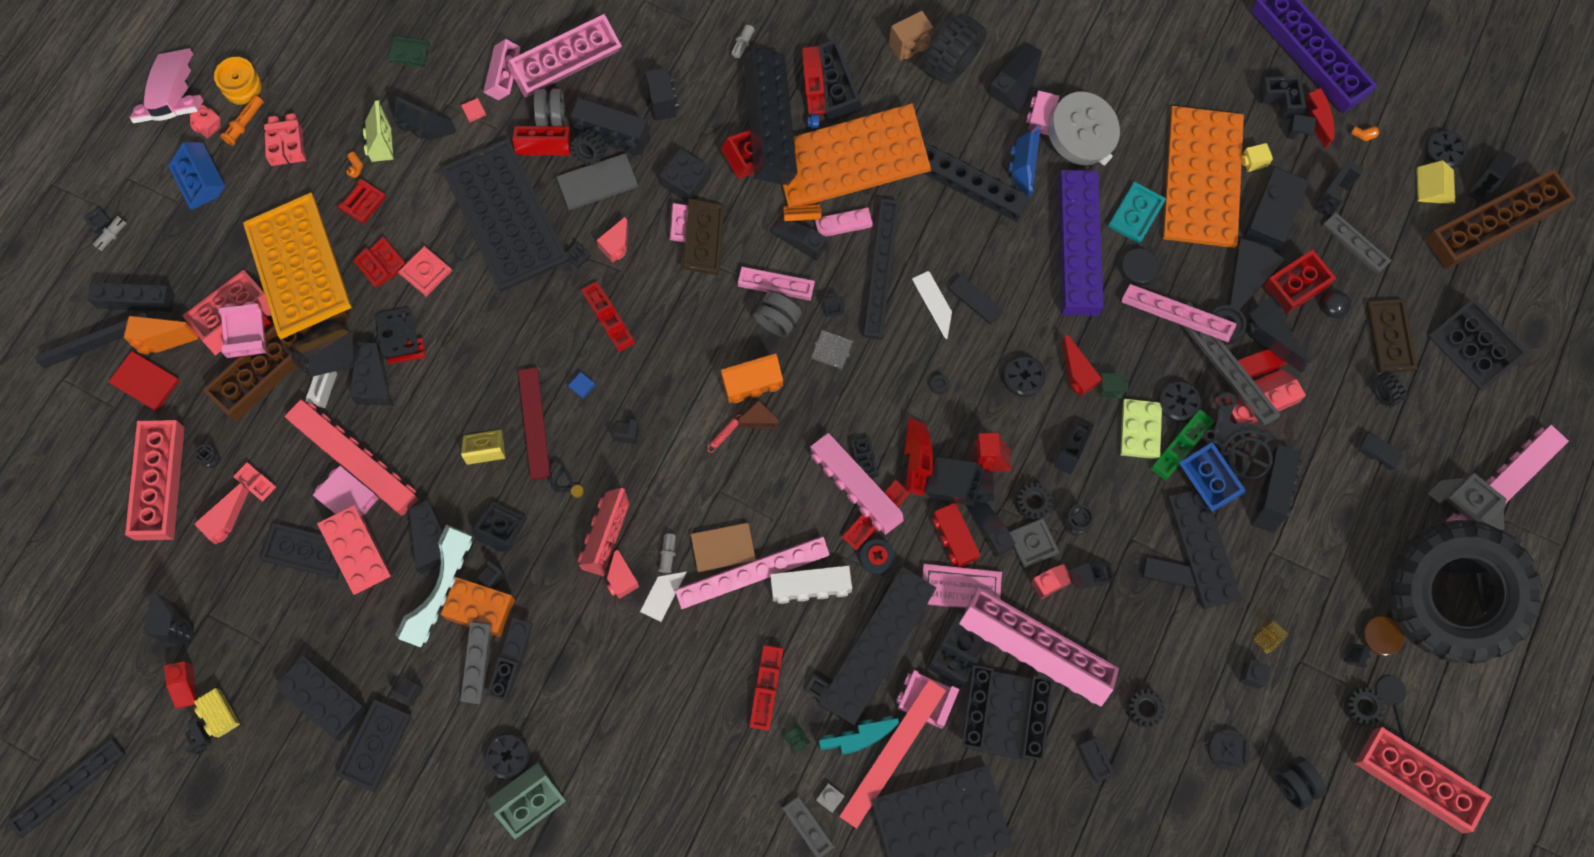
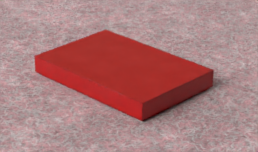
M131 351L108 382L157 412L180 380Z

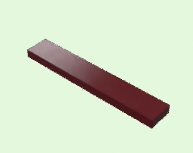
M538 368L518 370L531 480L551 478Z

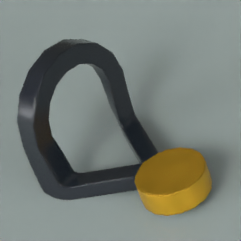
M560 468L555 473L551 481V487L554 492H571L575 498L583 496L584 489L580 485H574L571 475L566 468ZM562 473L566 474L572 488H559L556 485Z

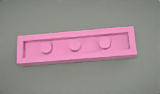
M746 267L741 268L738 287L775 292L784 296L810 301L815 281Z

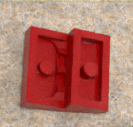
M382 237L372 248H365L353 260L374 287L382 285L397 275L398 271L406 264L405 260L385 237Z

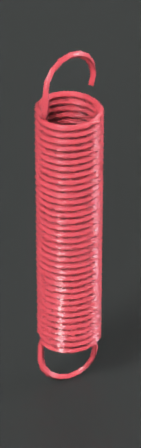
M733 418L711 442L715 450L739 425L736 419Z

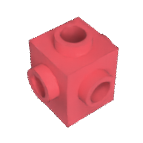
M201 105L198 112L190 113V126L195 132L209 138L220 128V117L212 109Z

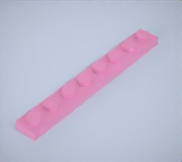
M821 536L677 588L675 592L681 609L769 578L771 574L783 573L829 556L824 537Z

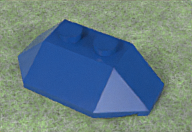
M1039 125L1019 137L1016 144L1012 145L1010 156H1013V162L1010 161L1008 172H1011L1012 182L1030 198L1035 178L1041 129Z

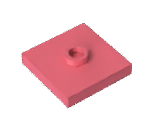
M424 246L398 273L427 297L452 272V269Z

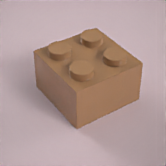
M923 11L891 26L889 46L899 61L909 59L915 53L925 51L930 46L933 26Z

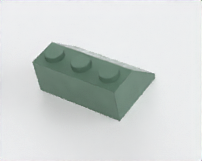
M537 763L489 798L487 802L494 815L512 837L516 839L566 802V800L540 764Z

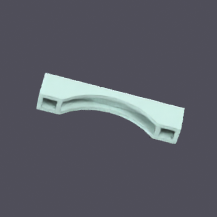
M449 525L445 526L438 542L441 567L437 583L423 604L403 617L396 632L398 639L419 647L422 646L423 642H427L430 635L431 624L434 625L437 621V611L446 601L447 595L445 594L448 587L451 588L454 584V574L463 564L464 559L462 557L465 551H468L471 547L472 536Z

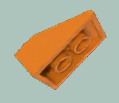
M129 316L124 338L130 345L142 354H149V352L158 353L199 339L196 332L186 322Z

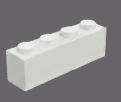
M849 566L771 574L773 601L783 604L788 603L791 599L807 601L809 597L826 599L829 598L828 595H836L837 597L848 596V593L852 592Z

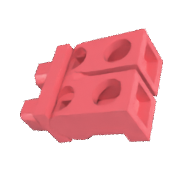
M287 114L285 116L286 121L280 122L278 117L272 116L268 118V124H264L265 152L271 166L288 164L287 159L289 163L306 161L303 131L295 114Z

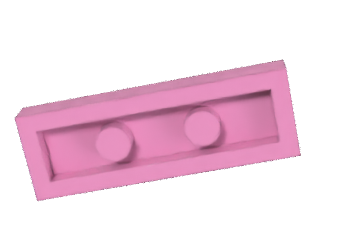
M869 208L825 216L815 220L817 232L825 237L866 229L873 225Z

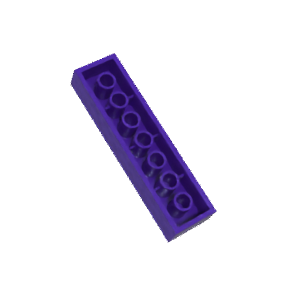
M1300 0L1256 1L1251 11L1253 15L1315 84L1322 89L1324 94L1342 114L1372 94L1377 84Z
M1061 170L1058 178L1062 315L1099 316L1104 306L1098 171Z

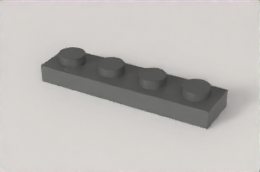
M470 622L461 702L481 704L483 702L492 623Z

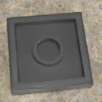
M1043 518L1009 532L1016 543L1013 548L1023 569L1060 553Z

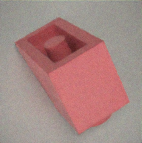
M625 217L597 239L598 248L612 262L620 260L627 252L629 227Z
M616 550L607 577L610 583L607 587L612 596L616 594L620 599L637 589L639 585L620 552Z
M1065 564L1035 577L1030 584L1040 600L1072 583L1071 574Z

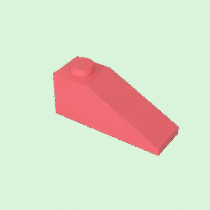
M240 483L195 523L211 542L217 544L228 537L249 490Z

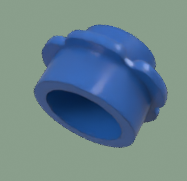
M812 113V116H808V127H811L812 131L820 128L819 114L814 115Z

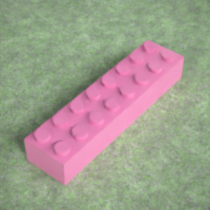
M977 589L959 623L966 630L981 636L985 641L998 646L1002 651L1012 654L1019 661L1034 667L1038 672L1048 675L1055 682L1065 685L1071 691L1084 696L1090 702L1102 707L1114 690L1119 668L985 590Z

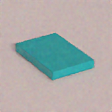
M1133 182L1108 227L1140 244L1166 198Z

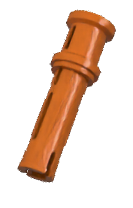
M254 95L236 120L229 123V128L225 133H221V139L227 144L234 146L239 135L245 132L247 123L264 103L263 100Z

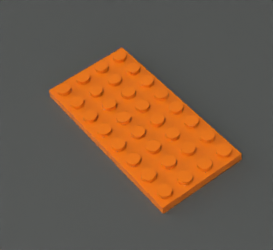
M913 103L794 136L798 174L788 186L783 185L788 207L810 205L931 171Z
M1172 106L1163 239L1231 248L1237 247L1244 114Z

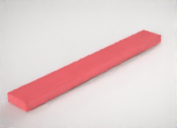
M929 679L841 813L840 817L856 829L872 806L871 799L877 798L945 694V689Z

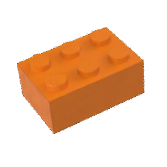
M455 577L441 615L447 620L470 627L471 621L492 623L491 634L501 637L515 599L512 595Z

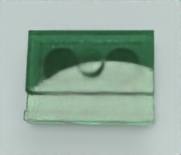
M394 36L388 57L389 62L425 67L428 48L430 47L429 41Z

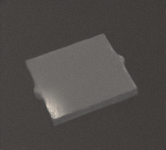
M822 330L818 342H815L816 347L811 359L843 369L845 361L850 355L849 351L853 341Z

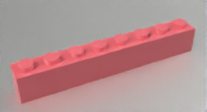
M300 400L285 415L290 423L401 516L418 500L414 495L416 491L411 486L401 484L400 481L402 479L394 472L389 474L386 471L387 467L378 460L376 463L371 459L373 455L364 448L362 451L358 448L359 443L352 437L346 438L344 436L345 431L338 425L333 427L330 424L331 420L323 413L319 415L316 412L317 408L310 402L306 404Z

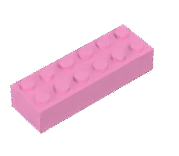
M605 14L510 59L507 67L523 96L526 98L534 94L536 89H544L617 53L622 46Z

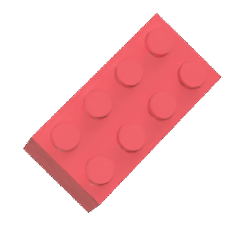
M354 505L317 523L353 595L393 576L358 506Z

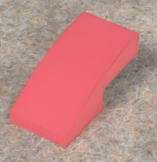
M248 463L234 475L236 480L262 502L276 488Z

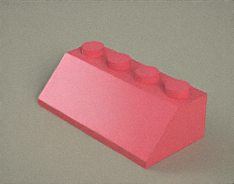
M1282 369L1254 381L1278 412L1299 403L1306 396L1297 379ZM1218 396L1215 398V400L1220 408V405L1218 403V399L1220 396ZM1230 396L1224 398L1228 404L1232 401ZM1238 396L1239 399L1230 416V420L1233 423H1254L1258 421Z

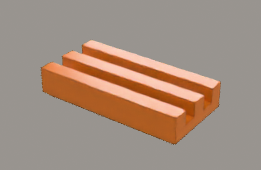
M820 205L783 206L785 221L821 219Z

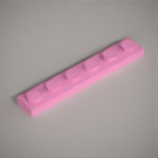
M1131 284L1122 298V303L1229 342L1236 328V323Z

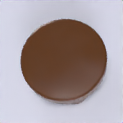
M1375 617L1369 620L1363 628L1362 644L1371 648L1370 651L1376 655L1387 657L1397 653L1403 646V631L1397 622L1390 617Z

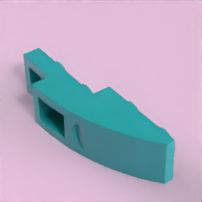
M893 716L883 717L881 722L873 723V720L861 721V725L857 727L858 734H855L854 731L842 733L843 736L835 737L834 734L822 736L823 740H819L820 750L840 747L841 755L862 750L884 738L898 725L899 721L898 719H893Z

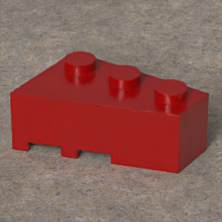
M978 434L972 448V461L978 463L985 472L1012 471L1010 449L1006 446L1005 442L1003 443L1000 434Z

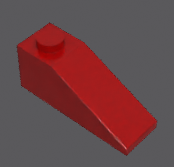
M1067 335L1062 341V348L1068 379L1072 391L1082 397L1097 387L1102 378L1069 335Z

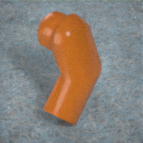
M1355 126L1351 135L1363 141H1368L1379 135V129L1376 126H1372L1362 130Z
M351 152L347 155L352 163V166L347 169V175L356 178L360 175L363 163L355 152Z

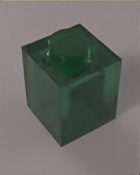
M1101 374L1102 380L1099 384V397L1122 398L1125 392L1128 391V381L1125 380V374Z

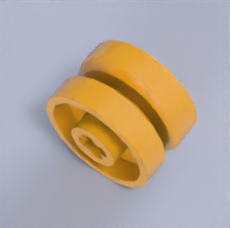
M230 57L225 59L217 66L214 72L216 85L224 97L231 103L237 105L247 104L254 95L258 96L261 91L262 82L252 64L244 58Z

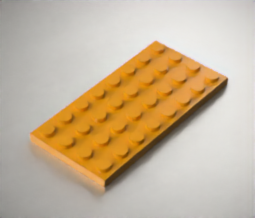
M312 192L243 222L275 329L280 339L352 308Z

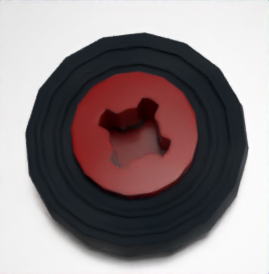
M882 539L868 541L860 552V562L863 568L872 574L886 573L892 568L895 561L893 547Z

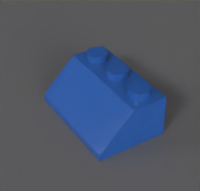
M183 142L168 166L189 208L195 209L218 198L225 185L204 144Z
M1213 442L1179 463L1211 512L1245 494L1246 490Z

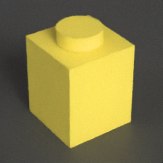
M1267 143L1246 148L1241 157L1242 164L1246 167L1247 172L1266 168L1273 160Z

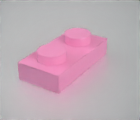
M673 203L669 240L684 242L687 205Z

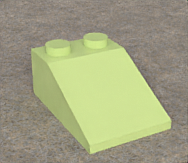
M378 100L374 102L365 120L366 128H363L364 138L367 139V144L364 145L366 156L369 155L372 162L394 159L391 125Z

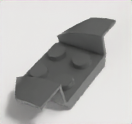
M1475 473L1465 478L1441 480L1428 493L1440 505L1445 501L1449 502L1471 521L1487 523L1495 528L1504 530L1506 498Z

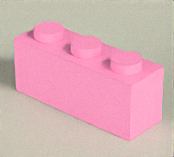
M507 39L494 46L483 93L497 100L510 94L514 77L507 64L510 59L519 56L520 46Z

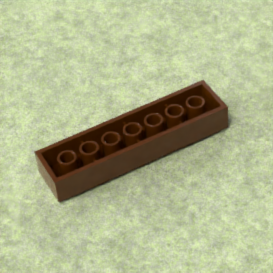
M1553 169L1434 230L1425 240L1445 269H1448L1566 208L1576 198L1556 170Z
M343 311L283 339H280L277 335L274 325L265 333L267 353L240 356L206 386L203 391L236 423L297 367L291 357L294 344L331 319H336L341 324H344L350 319L349 316Z

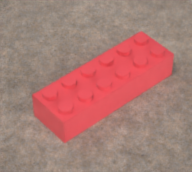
M177 420L137 421L125 533L126 536L133 540H174L185 428Z
M1383 727L1372 731L1354 763L1461 833L1474 831L1491 799L1490 795Z

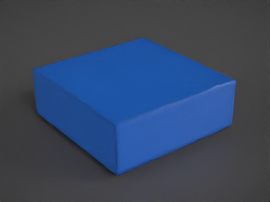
M581 372L568 385L569 389L582 399L596 386L593 381Z

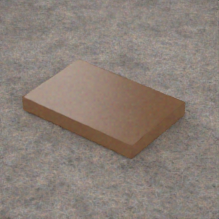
M748 523L691 534L698 573L742 565L756 560Z

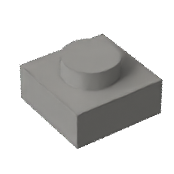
M828 783L816 801L833 813L845 796Z

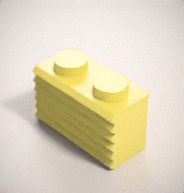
M215 688L194 701L197 706L194 710L200 719L203 718L206 722L204 728L210 736L213 735L219 738L240 725L221 690Z

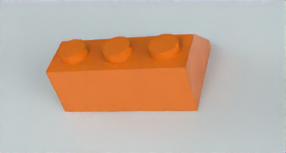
M777 354L721 370L722 384L729 403H739L744 398L750 396L755 398L762 395L763 392H775L780 387H783V378Z

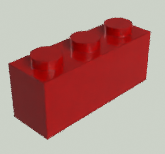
M515 126L512 139L516 155L563 156L570 155L572 139L569 126Z
M956 503L935 511L931 521L934 528L939 529L942 545L944 547L947 546L951 564H955L956 567L960 568L978 560L981 555Z

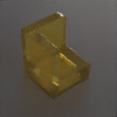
M1273 620L1253 638V641L1268 654L1289 634Z

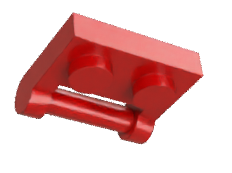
M359 179L356 183L357 186L343 203L340 202L337 208L364 225L385 200L386 196L364 180ZM362 190H365L364 193L360 196V198L355 202V204L351 208H349V206L358 197Z

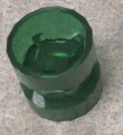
M800 726L795 727L783 736L785 741L790 743V749L793 754L810 744L808 738L804 737Z

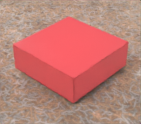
M478 98L461 105L469 122L486 116Z

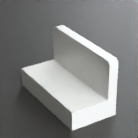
M336 371L313 377L305 400L306 404L310 402L314 406L326 408L337 376Z

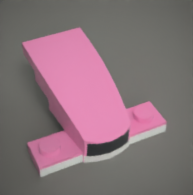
M190 48L158 54L147 80L144 105H137L129 117L133 123L149 120H166L177 115L198 112L203 103L200 95H189L182 98L188 89L185 80L191 72L188 63L193 53Z

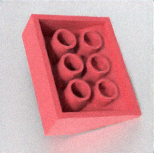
M242 270L182 316L216 356L222 352V345H224L222 318L219 314V308H224L225 305L241 306L247 302H255L262 308V313L265 317L270 316L271 312L265 293L245 270Z
M618 488L608 491L604 497L600 498L598 503L600 510L598 515H594L591 526H593L591 534L588 533L584 543L586 545L585 551H581L578 558V563H580L579 566L582 570L604 576L630 505L625 489Z

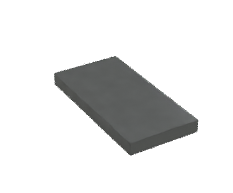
M626 153L557 176L569 210L638 187Z

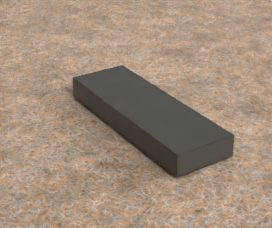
M799 796L782 807L816 857H823L835 848Z

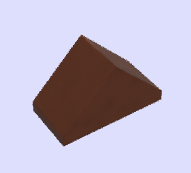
M758 401L739 419V427L778 429V419Z

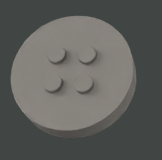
M1074 92L1065 96L1055 105L1048 118V134L1054 148L1061 156L1072 163L1079 165L1096 164L1107 157L1118 144L1120 137L1118 118L1111 106L1095 94Z

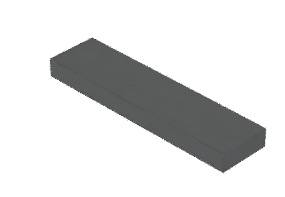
M1336 212L1322 225L1324 229L1377 275L1391 262L1385 254Z

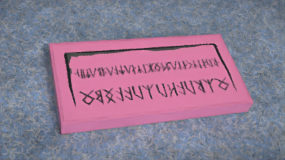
M923 564L922 579L937 587L927 605L967 608L978 588L1000 599L1002 572Z

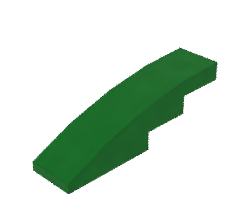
M1199 409L1152 466L1151 470L1166 481L1215 420Z

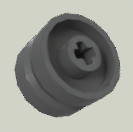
M562 88L552 89L550 96H548L546 89L535 90L534 112L536 126H549L550 121L552 126L565 125V102Z
M767 292L762 299V305L757 307L753 317L767 331L786 338L793 330L792 324L798 322L802 312L794 302L783 295Z

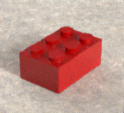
M1311 250L1271 276L1263 287L1270 296L1273 295L1282 306L1285 315H1287L1328 288L1335 281L1336 277L1315 251Z

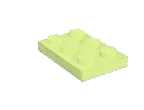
M1130 399L1123 400L1120 455L1150 459L1160 458L1162 420L1160 403Z

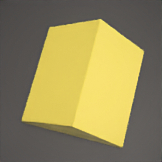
M1439 161L1417 167V201L1455 204L1454 170L1447 163Z
M502 430L464 435L461 454L466 464L506 459Z

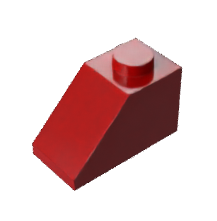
M185 661L165 665L166 686L175 708L179 709L196 705L194 702L197 700L193 665Z

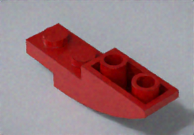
M820 46L802 48L809 116H812V113L814 115H827Z
M909 418L904 455L909 456L905 491L921 496L925 492L926 477L932 476V444L925 423Z

